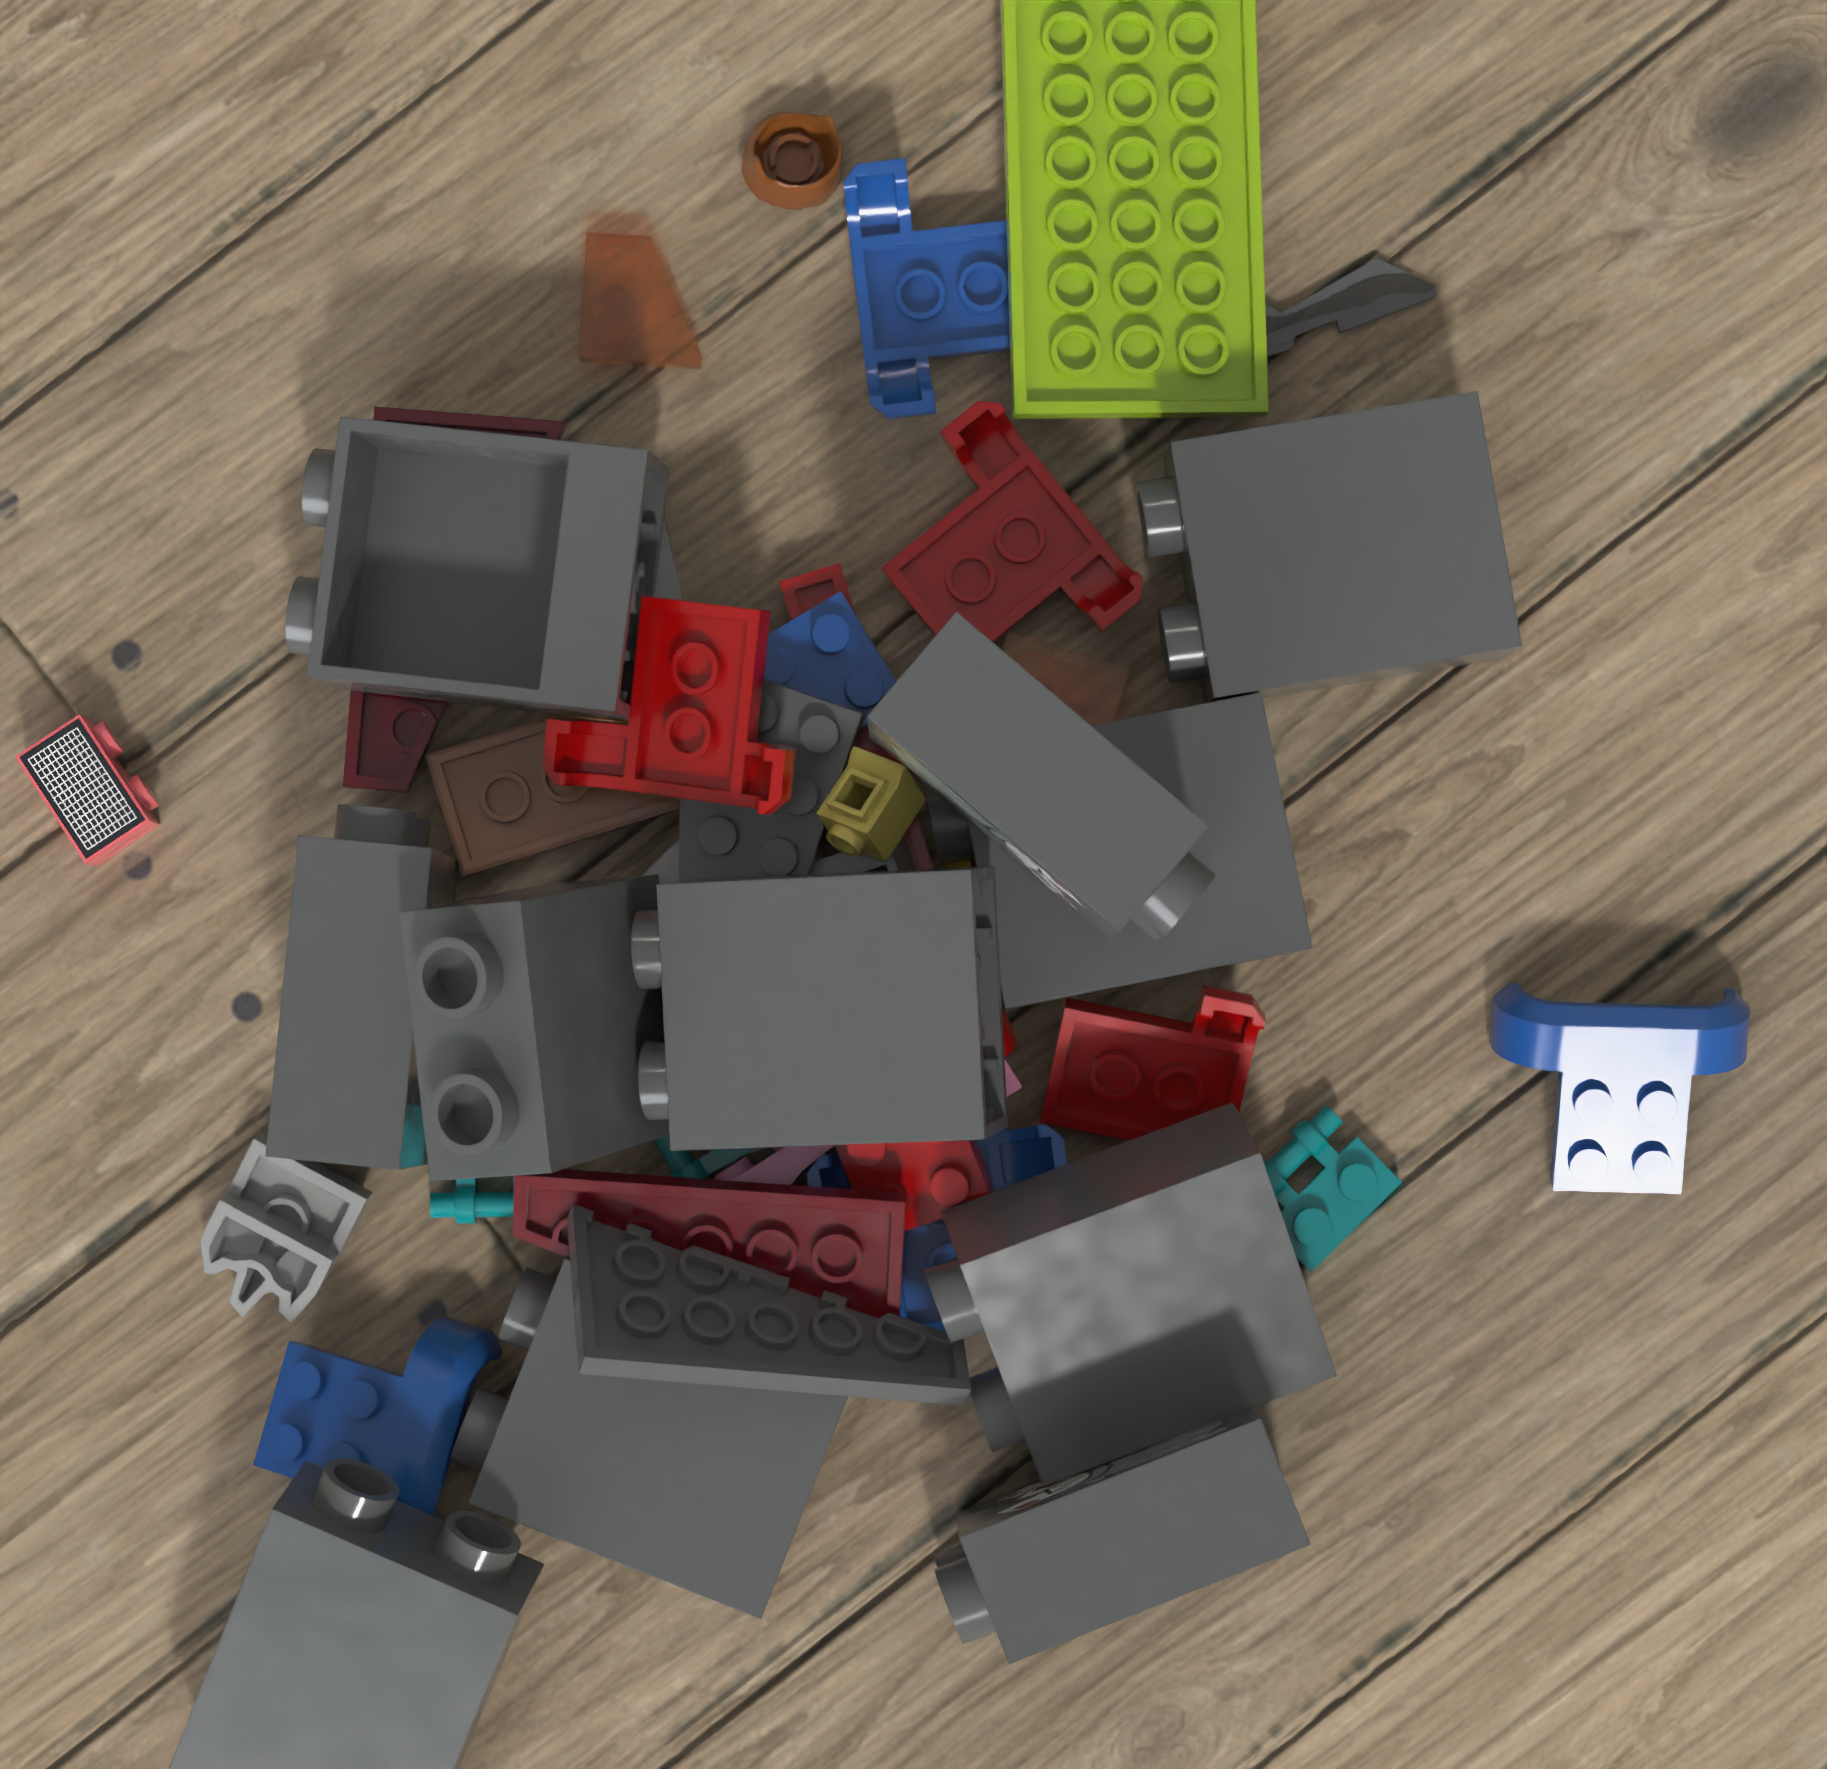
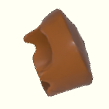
M795 112L769 114L759 121L745 143L741 166L745 183L757 198L775 207L802 210L807 207L821 205L833 195L841 182L843 165L842 141L832 118L828 114L815 115Z

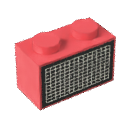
M79 714L15 757L85 864L99 866L161 825L151 811L159 806V802L141 775L137 773L130 778L116 758L125 751L107 723L102 720L95 725L90 718Z

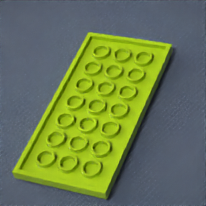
M1000 0L1012 419L1265 417L1269 412L1256 0Z

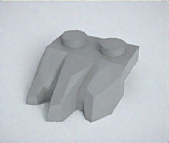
M260 1132L253 1139L227 1193L219 1200L200 1239L204 1273L212 1275L227 1268L237 1272L228 1301L242 1318L264 1294L273 1292L279 1296V1312L292 1322L316 1296L337 1263L373 1192L315 1161L265 1157L267 1135Z

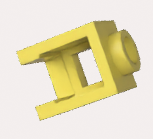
M853 746L847 767L816 814L828 831L826 835L827 840L839 851L852 857H859L861 853L886 862L921 809L926 798L906 766Z

